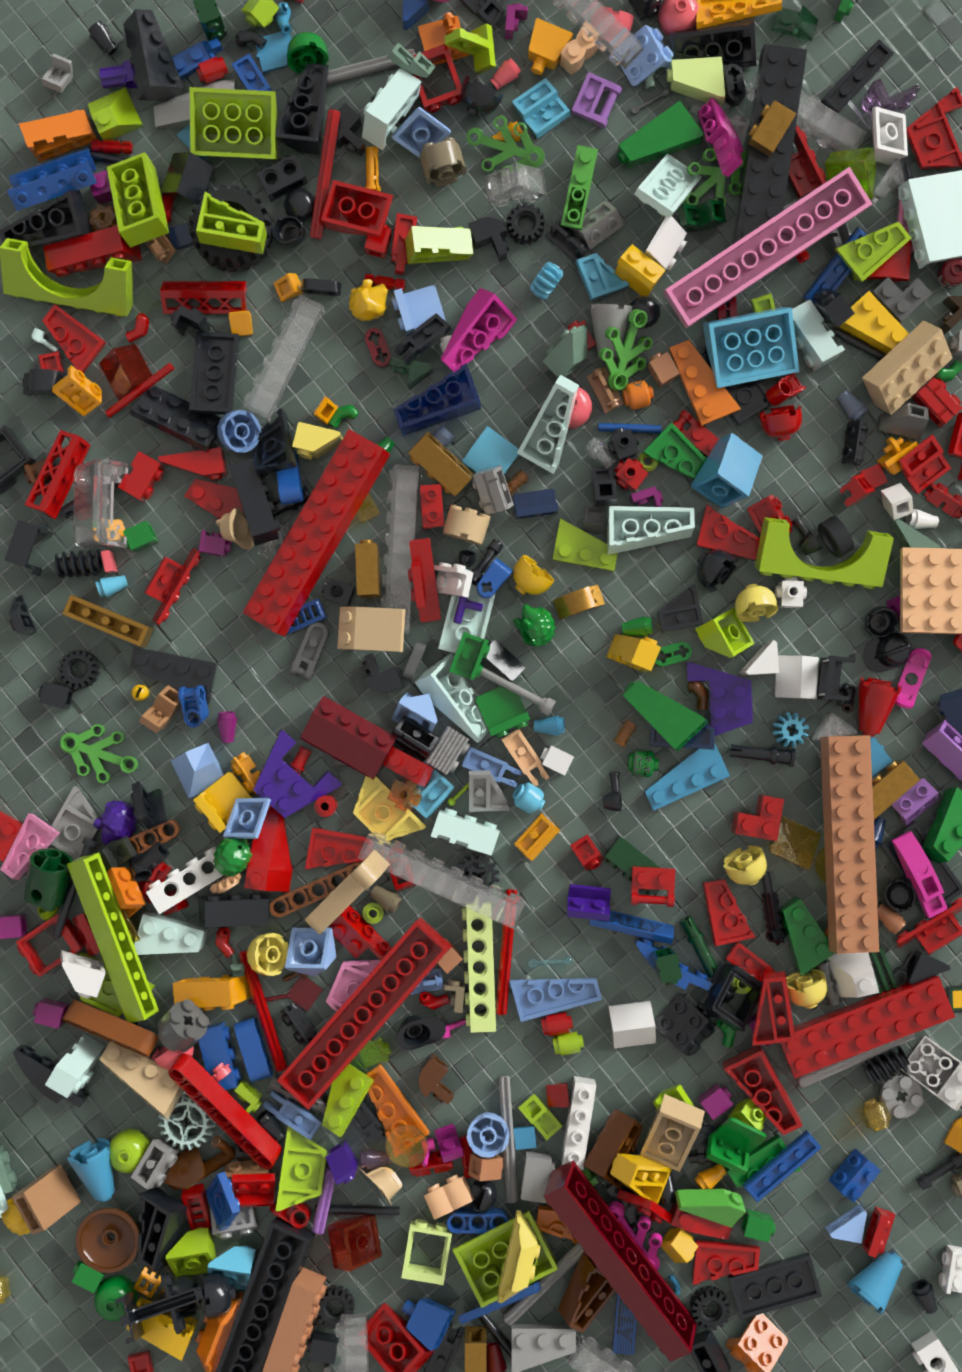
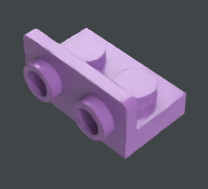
M922 778L895 801L892 807L900 814V821L907 826L939 800L938 792Z

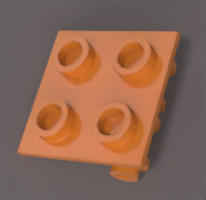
M448 12L444 14L443 20L418 26L424 51L445 44L444 36L452 33L454 29L461 28L458 16ZM448 46L452 61L469 56L468 53ZM444 59L433 64L438 65L445 63L446 61Z

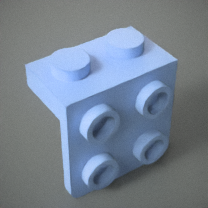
M644 25L614 52L617 61L632 86H638L660 67L670 69L671 60H673L672 57L674 55L671 49L664 45L662 41L663 35L658 28Z
M431 285L404 294L402 288L394 290L395 298H391L395 311L399 310L401 318H398L401 331L405 330L406 335H409L435 313L446 321L435 286Z

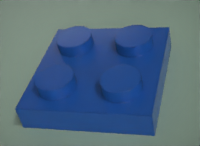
M221 1172L215 1176L205 1191L219 1231L228 1229L240 1212V1203L232 1191V1182L227 1178L225 1172Z

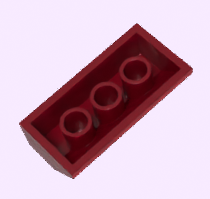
M323 696L313 711L300 739L374 780L392 746L394 747L397 737Z

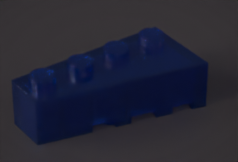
M465 363L457 371L449 373L435 385H430L426 388L427 390L419 395L416 394L393 410L401 434L404 436L480 410L481 403L468 365Z

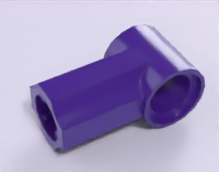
M130 60L124 61L120 66L100 68L99 75L104 89L119 86L138 88L134 84L133 76L135 71L134 66H131Z

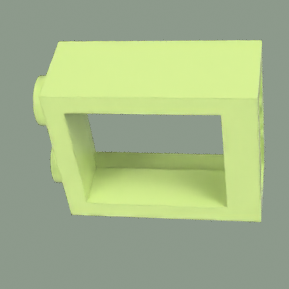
M423 1219L411 1220L401 1278L444 1285L452 1232L447 1228V1224H430ZM414 1231L445 1236L440 1268L409 1263Z

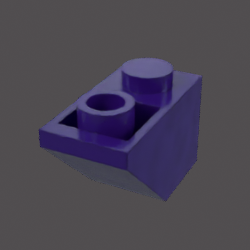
M344 1140L328 1150L326 1154L328 1165L337 1185L341 1182L346 1184L355 1177L354 1174L359 1163L347 1141Z

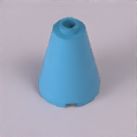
M98 1138L97 1143L91 1144L90 1141H87L77 1146L70 1152L71 1157H67V1160L94 1200L105 1202L111 1199L115 1192L113 1168L110 1163V1143L107 1139Z
M885 1251L849 1280L846 1286L850 1287V1290L868 1306L873 1305L876 1308L875 1311L882 1314L903 1268L902 1258L893 1251L890 1253Z

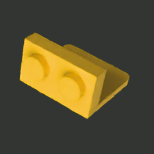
M633 244L620 257L617 262L618 266L615 269V274L622 281L626 280L629 287L641 296H648L665 272L664 268Z
M228 772L193 799V801L195 802V808L201 814L204 813L209 819L208 823L211 828L221 833L226 829L236 798L253 797L247 792L234 773Z

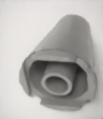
M590 304L598 357L600 349L606 347L613 351L612 358L615 360V357L618 356L612 341L605 337V331L608 327L617 328L623 344L629 324L628 315L632 311V306Z

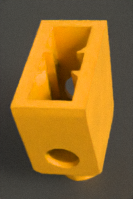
M536 18L528 50V59L534 62L531 71L536 75H542L545 67L555 70L560 63L563 48L573 40V33Z

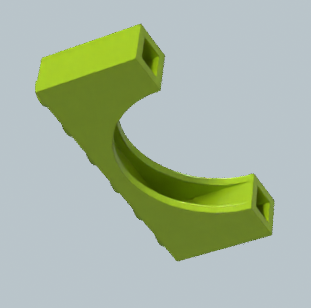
M6 238L0 246L3 294L29 298L34 301L51 302L56 305L72 306L76 309L93 310L97 313H110L118 317H127L133 308L132 261L111 257L104 267V277L101 282L88 288H71L55 282L40 270L30 254L28 242Z
M764 517L755 561V567L760 571V574L772 576L773 573L781 574V577L792 579L793 576H799L802 580L806 581L822 579V582L834 584V581H838L846 586L861 584L862 587L868 589H875V586L883 587L894 539L888 533L867 531L863 543L851 557L835 565L815 566L800 560L794 553L789 539L790 524L786 520Z

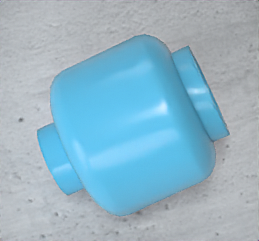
M531 783L518 785L512 796L515 806L528 814H532L536 810L540 811L545 804L543 791Z

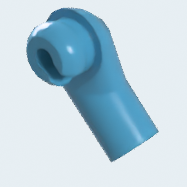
M281 2L278 5L279 9L275 20L282 33L289 34L292 30L289 24L291 9L286 2Z

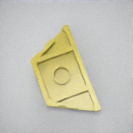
M365 776L353 814L382 843L426 828V825L377 776L374 780Z

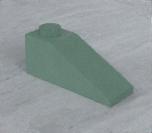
M897 519L890 523L904 548H940L937 543L902 520Z

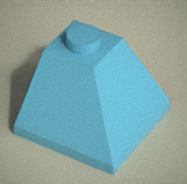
M245 1245L232 1247L209 1262L208 1274L224 1275L228 1278L230 1286H235L236 1291L245 1292L254 1269L256 1249Z

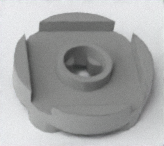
M893 1074L892 1080L887 1077L885 1083H882L880 1086L879 1101L882 1107L896 1118L909 1117L915 1114L924 1102L922 1089L917 1081L908 1075L901 1074L899 1077ZM898 1091L906 1093L903 1100H896Z

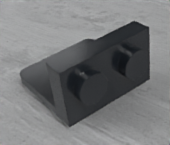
M678 994L655 1020L656 1029L682 1054L688 1056L694 1055L699 1051L700 1044L705 1038H709L714 1033V1028L717 1025L712 1019L704 1016L681 994Z

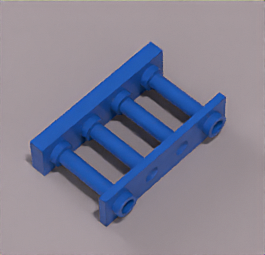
M86 148L9 175L13 188L8 189L7 192L16 211L62 196L70 190H79L96 184L97 181L93 171H96L97 167L89 149Z

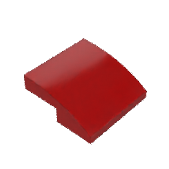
M909 240L865 280L886 279L889 277L892 282L909 281L912 241Z
M933 434L898 459L900 468L915 494H919L951 469L942 455L943 449Z

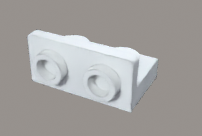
M439 562V566L434 565V570L438 571L436 585L439 594L468 598L473 572L466 571V566L453 564V567H451V564Z
M947 1245L946 1252L944 1251L942 1254L943 1270L939 1274L938 1282L946 1294H951V1291L962 1293V1247Z

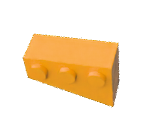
M229 974L217 978H209V976L188 978L172 983L174 1004L189 999L198 1008L202 1007L203 1011L213 1010L215 1007H221V1010L233 1009L235 1004L251 998V991L245 974L239 977H229Z

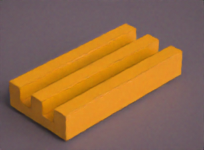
M144 1267L134 1285V1289L148 1298H152L161 1283V1276L158 1279L154 1278L156 1273L152 1271L149 1275L147 1274L148 1268ZM143 1278H144V1279H146L147 1281H146L144 1287L142 1288V1287H140L139 1285L141 1284V1282H142V1280H143ZM150 1283H153L154 1286L151 1292L147 1291Z

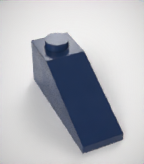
M962 689L941 694L940 702L937 705L940 714H944L946 721L962 735Z

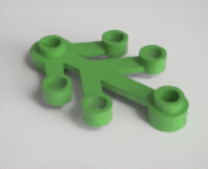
M497 116L494 119V126L500 130L505 142L485 136L479 128H472L467 132L466 139L470 145L477 146L483 144L503 151L492 158L483 160L482 168L484 171L489 172L493 170L496 165L514 155L522 157V159L513 165L507 164L502 168L501 173L505 178L512 177L515 172L527 165L531 168H537L544 162V151L539 146L533 145L527 133V126L523 122H519L514 126V133L521 137L525 149L517 146L507 126V119L504 116ZM499 118L504 120V125L502 127L497 125V120ZM518 125H522L524 127L523 133H519L517 131ZM472 133H476L478 135L477 141H473L471 139ZM531 153L537 154L538 159L536 161L531 160ZM486 161H490L492 163V167L490 169L485 167ZM506 167L512 170L511 175L505 174Z
M713 148L703 151L702 158L705 162L718 160ZM708 151L712 154L711 159L707 158L706 154ZM745 151L740 154L743 163L731 174V184L728 185V193L733 196L740 193V168L744 166ZM697 162L689 164L687 166V173L690 176L708 175L710 177L694 192L691 191L683 203L691 204L688 199L692 196L694 198L692 205H698L699 198L716 183L715 198L713 200L721 199L725 207L727 203L724 197L725 175L722 174L721 168L700 166ZM692 165L697 168L696 173L691 171ZM733 185L737 186V192H733Z
M634 309L629 313L628 320L630 326L624 346L617 328L608 327L605 331V337L612 341L619 359L616 367L611 349L604 347L599 351V358L605 361L609 370L608 386L612 390L619 391L624 389L628 383V377L638 370H643L646 366V360L637 355L652 347V339L642 336L638 344L632 348L638 328L643 327L647 323L648 316L645 311ZM633 359L632 365L626 368L627 362Z
M95 724L91 729L79 735L75 733L64 734L60 739V747L64 752L71 754L77 766L76 771L80 776H87L91 772L90 766L84 763L80 751L87 753L99 783H107L110 780V773L104 770L99 758L120 765L121 770L125 773H132L138 768V760L135 757H121L102 750L112 744L122 743L125 735L121 731H115L111 736L92 745L82 742L93 736L100 737L104 735L105 727L101 724ZM97 726L101 728L100 734L95 733ZM117 733L121 736L120 741H116L114 738ZM70 739L74 740L73 747L68 745ZM129 760L134 764L132 768L127 766ZM82 766H85L87 768V772L85 774H83L80 770ZM102 773H105L107 776L105 781L100 779Z

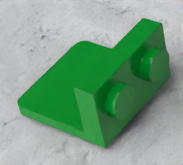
M500 686L476 698V703L491 736L496 735L497 738L509 734L507 729L515 726L516 730L528 725L527 721L530 720V717L525 710L520 696Z
M729 1118L709 1135L706 1158L738 1174L745 1175L748 1172L749 1154L766 1140V1134L738 1119Z

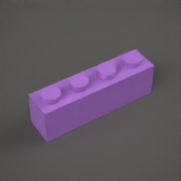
M944 720L927 732L922 744L940 760L943 766L955 774L959 781H962V735Z

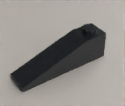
M755 16L698 30L696 26L669 33L670 49L674 57L685 59L722 57L723 65L736 64L740 68L757 66Z
M307 63L297 82L295 91L292 96L290 95L287 100L288 104L278 117L276 139L299 153L320 155L329 65Z

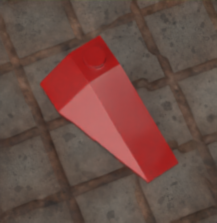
M269 804L258 839H253L252 857L248 863L244 888L289 892L293 869L290 861L284 817Z

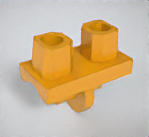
M889 437L886 439L888 446L883 448L885 455L877 459V463L885 467L889 474L895 475L901 471L898 459L917 446L918 443L916 441L912 443L906 440L904 442L901 437L897 440Z

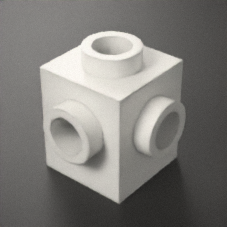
M792 577V579L785 578V581L778 583V586L775 587V598H778V608L803 607V599H806L807 588L804 587V581H797V577Z

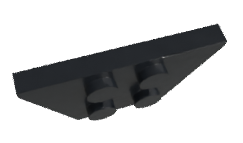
M282 408L277 410L276 413L279 416L272 424L267 422L264 425L257 439L259 442L252 449L255 470L260 475L297 467L287 415Z

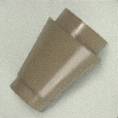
M377 885L370 893V896L384 910L390 911L393 914L402 902L399 894Z

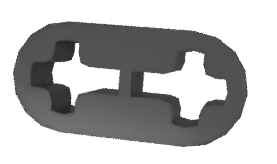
M416 642L402 679L410 682L413 681L427 645Z

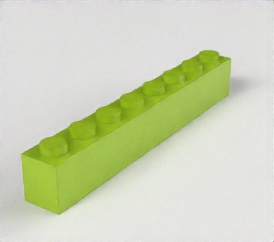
M99 853L80 857L68 863L67 867L125 1019L128 1022L146 1020L157 1013L159 1009Z

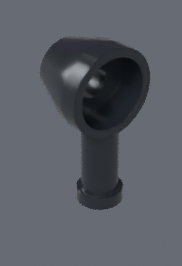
M799 516L792 521V524L796 526L803 536L798 545L806 555L815 553L822 549V546Z
M620 772L609 773L612 792L603 795L604 809L615 812L622 811L619 785Z

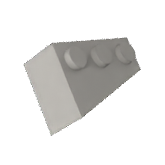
M568 1324L511 1325V1372H520L576 1352V1330L569 1327Z

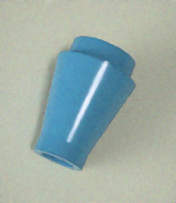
M557 715L534 720V732L555 736L564 734V717Z

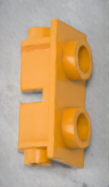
M243 752L237 756L238 759L234 757L230 761L232 764L231 769L236 776H240L243 781L242 785L246 788L247 792L255 796L257 793L253 790V787L260 772L259 770L253 774L250 772L256 765L249 754L246 755Z

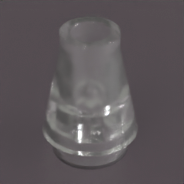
M594 438L586 445L587 455L602 464L606 469L614 464L615 459L610 454L603 440Z

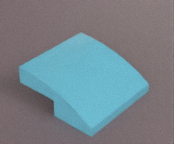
M546 78L512 101L519 116L536 139L571 116L568 107L558 97L557 90Z
M487 426L464 457L462 463L474 473L501 465L505 475L509 467L519 456L517 454L519 449Z

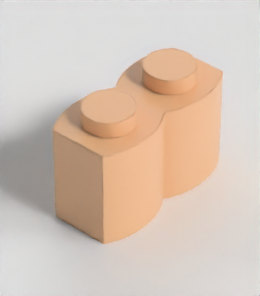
M591 24L583 27L577 34L576 39L567 43L563 48L560 65L570 75L579 71L584 61L594 56L597 52L601 34Z
M458 1174L446 1179L447 1184L440 1187L438 1183L427 1189L429 1193L425 1194L424 1197L434 1220L475 1200L464 1176L459 1178Z

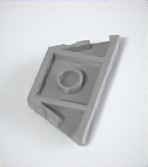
M77 786L72 788L51 825L60 834L47 847L66 852L72 857L73 861L80 858L84 847L82 843L83 837L94 839L99 829L93 826L94 820L99 817Z

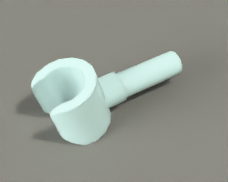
M34 328L31 336L35 342L45 345L53 352L59 350L43 339L45 336L44 331Z

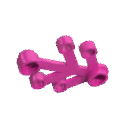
M617 1201L611 1202L608 1207L658 1271L660 1260L657 1256V1250L661 1247L662 1236L658 1233H652L649 1238V1250L646 1251L643 1246L646 1232L651 1226L650 1218L647 1216L639 1218L636 1236L623 1217L625 1213L624 1205Z

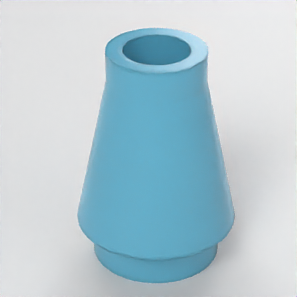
M125 575L100 578L99 581L95 582L101 598L105 596L108 598L118 591L129 587Z

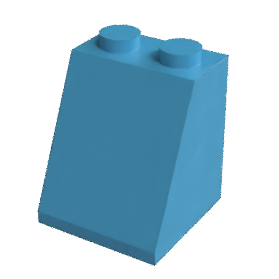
M730 433L717 441L692 482L691 487L723 509L749 497L762 455L743 442L738 436Z

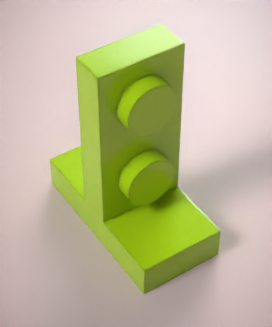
M486 23L472 30L471 33L465 31V29L457 28L452 33L444 36L445 45L473 55L476 73L482 74L496 67L492 25Z

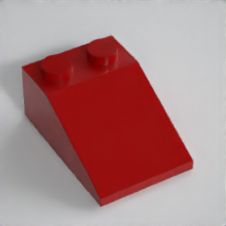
M333 180L321 221L327 229L333 231L381 237L393 195Z
M386 1303L382 1304L356 1335L386 1372H417L434 1352V1350L430 1351L407 1330L406 1326L408 1323Z

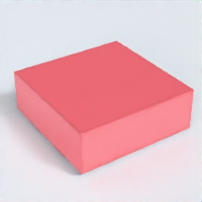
M110 550L101 551L104 571L109 574L118 573L114 553Z

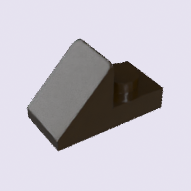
M948 296L942 301L950 310L942 319L944 324L940 327L945 334L962 319V296Z

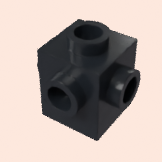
M624 428L612 432L613 435L610 436L607 446L610 454L615 455L617 463L638 455L637 445H639V440L636 433L632 434L631 429L625 430Z

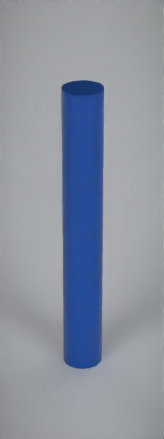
M598 423V431L613 432L624 428L625 430L631 429L632 433H661V425Z

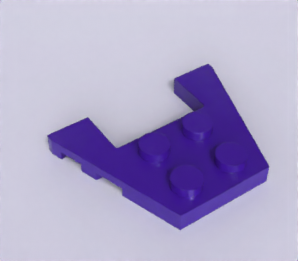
M687 662V681H709L711 724L708 726L715 728V736L753 723L752 680Z
M281 729L253 790L260 797L269 798L271 800L270 805L286 818L314 802L319 797L340 787L342 783L328 770L313 786L303 779L282 760L283 756L296 742Z

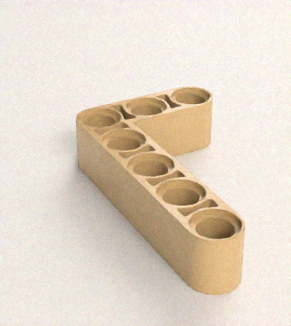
M374 849L307 916L305 921L320 935L365 889L367 890L382 875L390 864Z

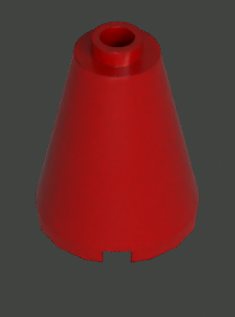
M860 677L859 730L862 731L863 735L875 737V734H880L901 693L902 686L897 684V687L894 688L891 687L892 682L870 677H868L867 681H864V677Z

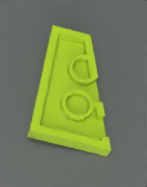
M560 518L552 560L615 571L618 553L607 555L606 543Z

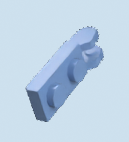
M469 747L461 765L472 771L490 770L497 782L500 783L501 781L515 788L518 783L502 776L506 769L516 775L521 776L522 774L521 770L508 765L507 762L473 747Z
M272 1090L270 1093L272 1098L283 1105L279 1109L273 1103L265 1101L263 1104L264 1108L274 1114L277 1119L311 1140L323 1120L290 1098L285 1099L284 1095Z

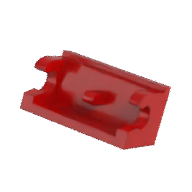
M864 474L851 477V481L840 489V494L844 493L847 489L852 494L844 502L847 507L858 504L875 491Z

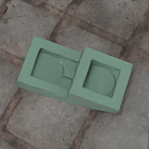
M399 43L387 56V58L402 69L421 77L427 78L435 68V65L421 52H418L414 57Z

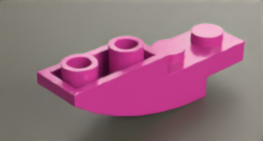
M711 97L697 113L707 142L713 144L722 174L729 177L743 163L740 154L744 149L730 120L717 101Z
M908 831L891 840L906 877L911 879L925 916L931 918L947 910V905L942 896L944 890L914 834Z

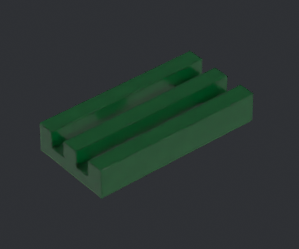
M879 947V952H869V956H872L883 984L880 987L876 978L879 989L877 994L898 987L883 947ZM876 953H879L883 966L890 981L889 984L887 983V980L885 978V975L883 973Z

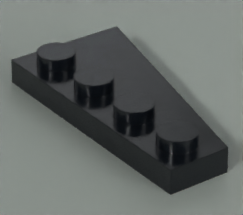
M134 647L130 668L177 690L184 686L186 688H196V686L202 685L206 693V702L210 704L218 664Z

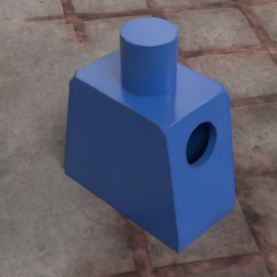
M429 1298L420 1299L417 1305L407 1300L402 1308V1312L410 1316L406 1326L407 1330L430 1351L439 1348L457 1311Z

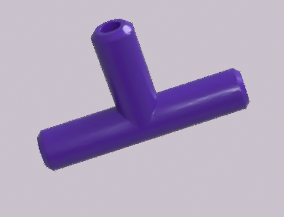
M459 596L453 622L461 624L465 608L481 612L483 604L469 601L467 597Z

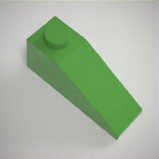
M684 1189L675 1192L679 1210L730 1228L746 1213L742 1196L726 1189Z

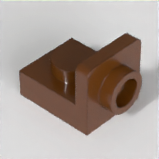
M47 458L31 466L29 464L24 465L26 470L24 476L29 484H35ZM51 475L45 478L44 484L52 480Z

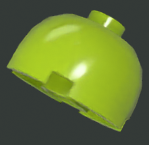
M133 1128L124 1129L117 1133L110 1142V1163L112 1167L121 1173H133L151 1144L149 1138L145 1137L140 1130Z

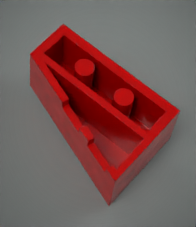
M785 971L763 974L751 1038L752 1046L796 1041Z

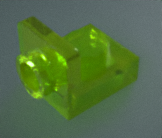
M382 1037L369 1042L360 1052L365 1068L382 1061L384 1063L388 1062L389 1055L391 1054L388 1042L384 1043Z

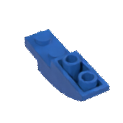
M635 938L634 942L639 951L655 969L651 953L667 947L661 946V948L653 945L654 942L650 939L642 938L640 940ZM679 962L682 978L675 985L686 990L688 984L692 983L709 991L712 983L707 979L708 975L700 971L693 973L688 970V966Z

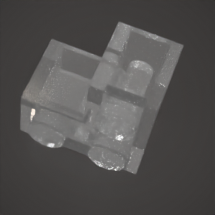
M513 163L485 177L487 200L489 203L497 204L499 207L507 206L510 201L518 199L526 200L528 203L536 202L540 197L546 195L543 169Z

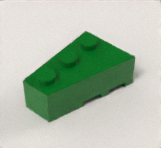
M795 896L780 906V915L783 917L782 923L787 932L789 948L795 963L794 966L796 972L802 976L835 953L829 951L827 937L800 898Z

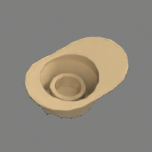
M234 508L230 513H226L221 519L216 520L223 539L235 542L246 550L254 546L245 514L239 508Z
M379 1167L366 1174L359 1168L378 1187L384 1198L392 1206L391 1198L402 1187V1182L396 1173L390 1168Z

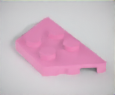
M381 960L343 961L326 1000L328 1005L337 1012Z

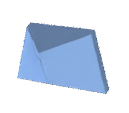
M418 107L391 137L420 158L423 145L443 141L451 133V130L421 107Z
M408 692L399 701L392 720L398 723L401 717L406 715L431 732L438 721L429 694L414 696Z
M209 743L189 750L171 760L188 798L202 793L224 776Z
M236 798L223 837L258 839L271 800L269 798Z
M292 927L285 968L313 977L325 971L337 957L332 928H326L319 935L313 928Z

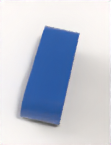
M295 450L294 455L297 467L277 471L278 490L282 505L303 502L299 461Z
M254 1017L235 1023L236 1038L250 1081L255 1082L273 1076L271 1062L257 1019Z
M460 1207L448 1213L447 1228L456 1234L485 1233L501 1225L493 1221L496 1217H502L504 1219L503 1223L507 1222L508 1213L499 1207H492L487 1213L474 1211L473 1208L476 1207ZM459 1217L462 1219V1222L454 1224L451 1219ZM475 1217H481L483 1222L475 1224L472 1220Z

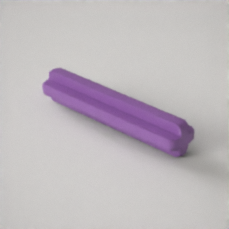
M329 1168L325 1169L322 1192L318 1199L312 1232L315 1234L324 1233L335 1184Z

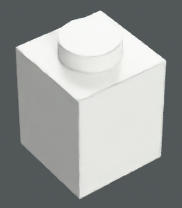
M901 483L881 490L883 507L894 520L914 513L912 496Z
M551 745L549 749L545 747L540 756V759L543 760L542 765L564 776L574 756Z

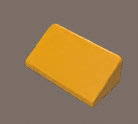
M541 813L517 839L514 845L527 858L533 861L560 830Z

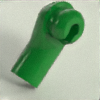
M955 360L949 368L940 369L933 377L943 382L952 381L962 369V363Z
M350 404L338 407L328 423L337 428L343 418L355 419L358 416V410Z
M717 1020V1027L724 1033L722 1045L732 1048L736 1030H732L729 1026Z

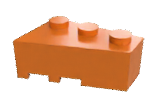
M75 110L70 113L19 124L28 149L40 163L91 144L93 139H97L90 118L85 110Z

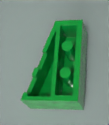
M958 787L945 790L943 794L944 799L941 806L937 809L935 821L930 826L922 846L924 852L936 864L949 862L962 847V791Z

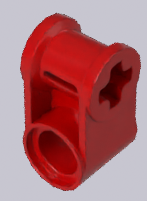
M796 373L788 374L767 390L766 397L772 405H780L806 389L805 385L802 386L795 376Z
M276 1200L274 1206L269 1207L274 1215L282 1218L297 1229L305 1227L312 1215L311 1208L304 1202L281 1211H275ZM302 1212L306 1219H298L296 1213Z

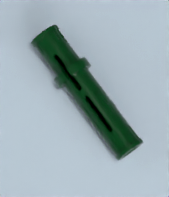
M687 916L685 920L681 919L679 922L688 936V943L692 944L708 978H712L717 965L702 938L704 935L696 927L692 916Z

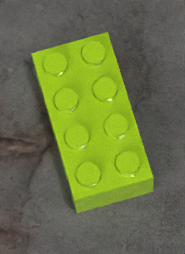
M144 152L108 166L107 172L118 230L130 248L168 234L169 229L157 171L147 154Z

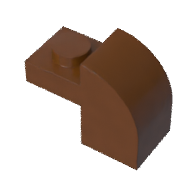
M433 1053L421 1067L419 1087L425 1097L432 1091L435 1099L441 1103L444 1101L446 1104H449L454 1098V1093L440 1082L448 1072L449 1066Z

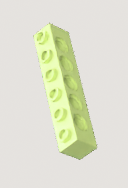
M466 902V908H462L463 921L467 920V929H463V942L468 944V950H464V963H468V971H464L465 984H469V992H465V1004L470 1005V1013L466 1014V1026H470L471 1033L496 1032L492 902ZM480 919L484 925L481 929H474L471 925L472 921ZM476 940L482 941L484 948L482 950H475L472 947L473 942ZM474 963H484V970L476 971L473 968ZM477 983H483L486 989L479 993L474 990V986ZM478 1004H483L487 1009L484 1013L480 1014L474 1008Z

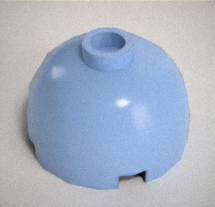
M484 1112L472 1119L467 1130V1141L473 1152L481 1157L491 1158L505 1150L509 1143V1129L501 1116L492 1112Z

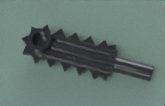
M766 871L762 877L765 893L761 895V902L764 905L762 910L765 912L764 919L767 922L766 927L768 928L766 938L769 942H774L779 946L780 943L785 942L784 938H786L787 932L781 920L783 917L780 915L781 908L779 907L780 900L778 899V894L773 892L770 871Z

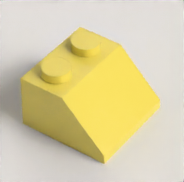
M298 422L292 447L302 459H318L338 447L343 437L339 431Z

